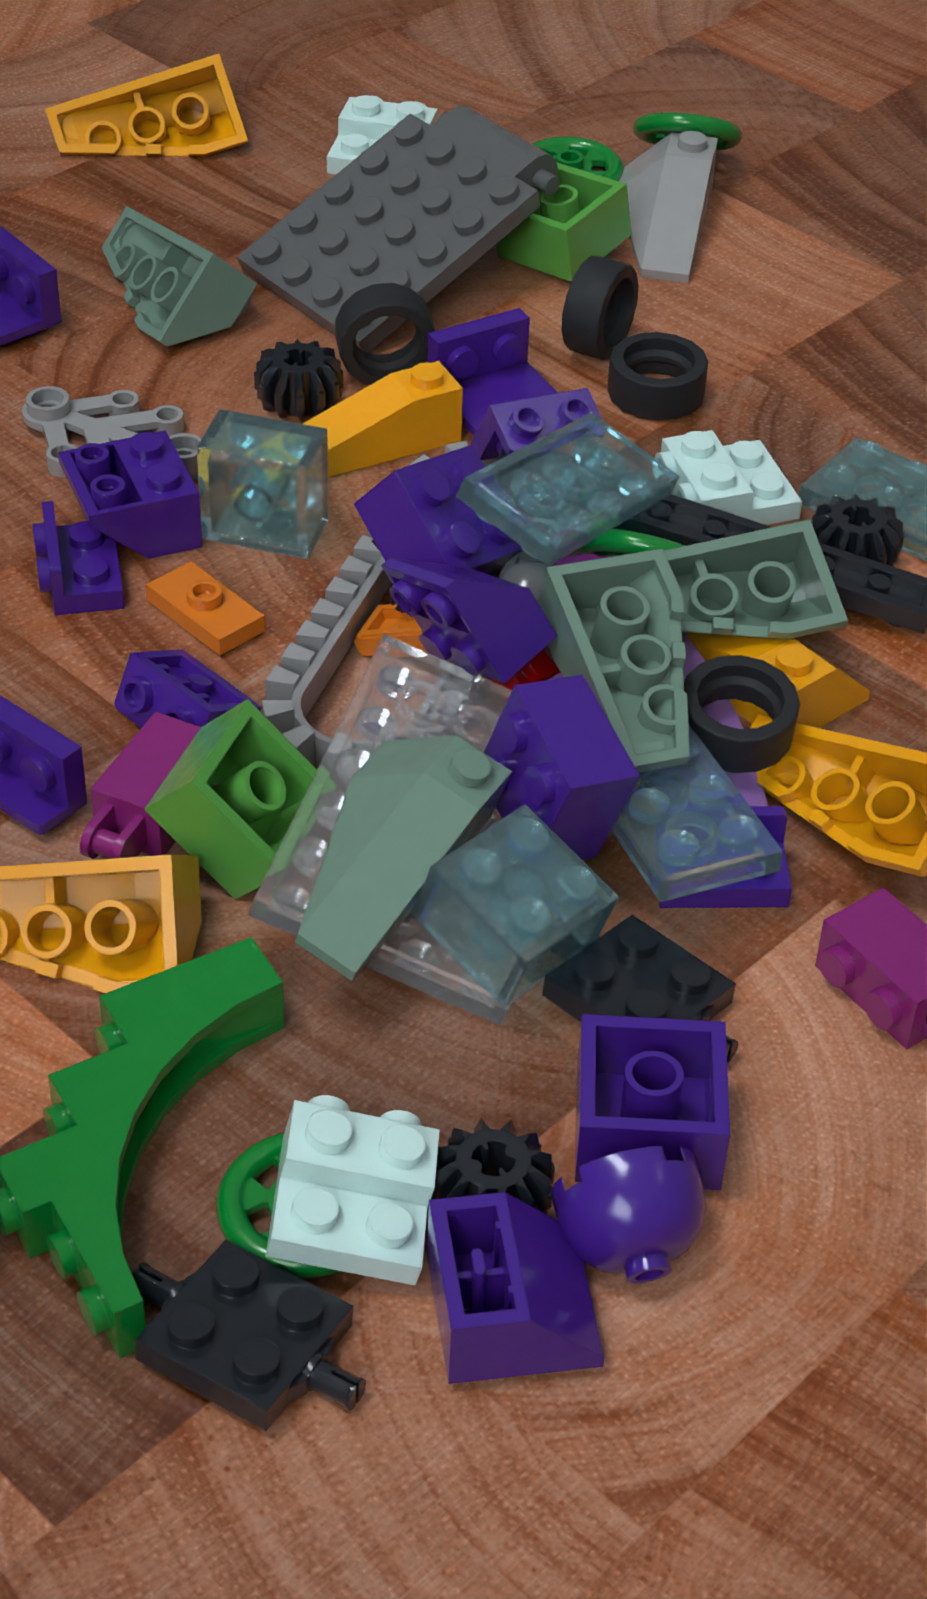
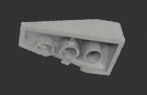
M697 131L671 132L624 167L619 182L627 184L632 230L631 250L640 277L689 283L713 188L718 138L706 137L703 133Z

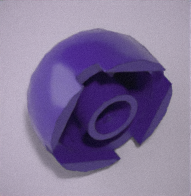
M649 1146L621 1151L579 1166L578 1170L582 1182L571 1186L566 1191L562 1177L556 1181L551 1191V1197L557 1221H559L567 1242L577 1256L587 1265L599 1271L612 1274L625 1273L627 1281L633 1284L654 1281L671 1273L670 1261L679 1258L691 1248L702 1230L707 1209L701 1172L697 1158L690 1149L680 1147L682 1161L666 1160L663 1146Z

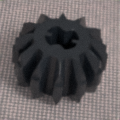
M296 339L294 343L290 344L281 341L276 342L275 349L261 351L260 361L256 363V372H254V388L257 390V398L262 400L263 410L269 412L277 411L280 419L288 416H297L301 421L303 416L311 415L315 417L324 410L336 405L338 398L341 397V388H343V370H341V361L335 357L334 349L328 347L320 348L318 341L306 344Z
M856 494L849 500L833 496L829 504L817 506L811 523L819 543L895 567V563L899 561L904 540V522L896 518L895 508L890 506L880 507L877 498L866 501L861 500Z
M480 1118L473 1134L462 1129L453 1128L447 1146L438 1147L435 1188L431 1200L506 1192L548 1215V1210L553 1204L551 1197L553 1186L551 1185L554 1183L555 1167L552 1162V1154L541 1152L542 1145L539 1143L537 1133L516 1136L517 1131L512 1120L499 1130L490 1129L484 1120Z

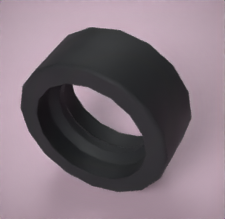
M590 256L580 265L568 289L562 312L561 331L563 342L569 350L599 359H609L613 347L627 337L635 315L639 288L637 272L632 265L600 256Z
M396 283L372 284L356 291L342 304L335 319V337L340 358L347 372L357 380L371 385L390 373L412 368L419 363H427L428 333L434 332L435 327L425 300L414 290ZM383 316H399L409 319L416 328L413 339L402 349L390 354H372L361 350L356 344L358 331L368 322Z
M661 332L639 333L624 338L613 347L609 361L607 391L611 401L624 412L639 418L653 420L677 419L691 414L702 404L706 388L708 359L703 349L686 338ZM659 373L670 375L675 378L659 379L653 377H646L641 374Z
M735 655L719 656L700 663L686 676L684 692L687 693L689 752L692 757L714 769L731 773L757 772L777 764L790 750L800 701L795 685L783 671L764 660ZM737 699L753 703L765 710L773 719V722L759 728L738 729L722 725L709 717L702 708L717 700Z

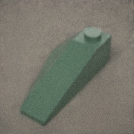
M128 206L124 209L101 247L114 276L123 282L126 292L123 294L126 303L132 306L137 313V316L134 318L137 327L167 347L232 327L237 317L247 309L251 300V294L258 284L214 253Z
M810 519L664 551L684 596L682 632L792 639L847 626L848 618Z
M663 549L546 567L538 604L558 635L548 644V647L564 677L584 676L638 773L687 764L690 752L687 693L684 692L683 670L686 660L685 642H682L684 596Z
M458 735L385 741L350 779L295 943L352 981L487 824L512 771Z

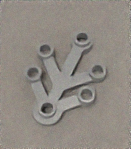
M43 386L29 392L26 397V403L22 407L24 423L30 428L44 433L48 445L46 449L47 470L50 474L57 477H66L58 461V452L77 448L75 445L68 443L65 429L84 435L86 444H101L130 438L138 434L136 431L153 429V433L166 430L192 480L199 477L201 470H203L206 464L204 441L197 435L183 433L184 413L181 408L174 405H163L154 410L140 412L139 396L131 390H117L109 395L70 400L69 394L64 389L55 386ZM108 413L109 415L108 417L101 418L90 417L92 415Z

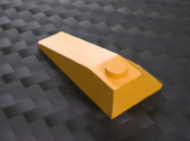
M219 53L45 108L60 155L205 157L248 143L247 135Z
M440 361L419 363L412 368L390 373L246 455L245 466L264 492L270 494L436 449L446 444L461 442L463 388Z
M684 632L705 661L719 656L743 655L764 660L783 671L795 685L800 701L796 723L821 728L869 700V689L795 638L780 639ZM729 699L735 711L751 724L758 714L769 716L765 710L753 703Z
M758 714L750 728H759L773 722V719L769 716ZM796 723L790 750L777 764L757 771V783L764 788L766 793L863 861L920 877L927 876V753Z
M157 855L0 866V961L31 969L35 973L51 978H62L93 987L92 990L107 993L192 960L202 923L198 855Z

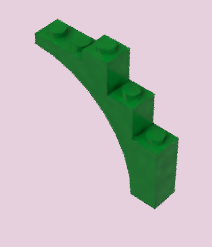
M252 937L100 995L102 1026L94 1029L95 1040L100 1054L48 1075L52 1105L43 1108V1115L50 1136L0 1156L1 1232L4 1236L16 1232L29 1258L49 1251L52 1261L63 1279L74 1275L81 1288V1291L77 1292L78 1304L89 1330L94 1336L105 1332L119 1359L136 1352L135 1339L146 1328L143 1299L122 1249L125 1201L139 1159L164 1117L200 1079L238 1051L284 1029L283 981Z

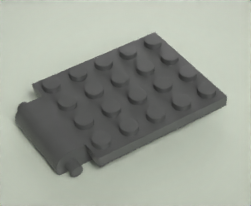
M460 105L449 112L442 113L433 126L410 113L238 255L237 259L242 271L335 335V319L342 304L356 291L372 284L396 283L409 287L428 303L540 207L539 191L547 195H553L560 186V179L557 177L558 165L553 156L466 105ZM383 316L368 322L356 335L357 346L363 351L370 352L408 319L399 316Z

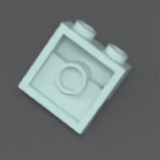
M363 95L356 98L349 97L338 117V136L327 155V173H339L410 113L433 126L437 122L438 109L429 108L418 101H406L399 104L385 102L373 95Z
M713 430L704 432L692 431L685 435L662 438L661 452L655 455V473L659 483L666 485L671 494L765 525L800 519L802 500L761 440L738 441L734 444L723 446Z
M330 1095L314 1097L308 1103L294 1100L283 1136L266 1257L416 1285L423 1263L427 1207L435 1188L440 1129L422 1126L420 1119L416 1115L404 1110L388 1111L380 1117L351 1112L345 1101Z

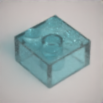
M219 409L197 445L202 539L309 559L328 522L327 428Z
M524 804L431 865L411 910V914L505 1008L544 980L546 974L594 942L616 905L619 896Z

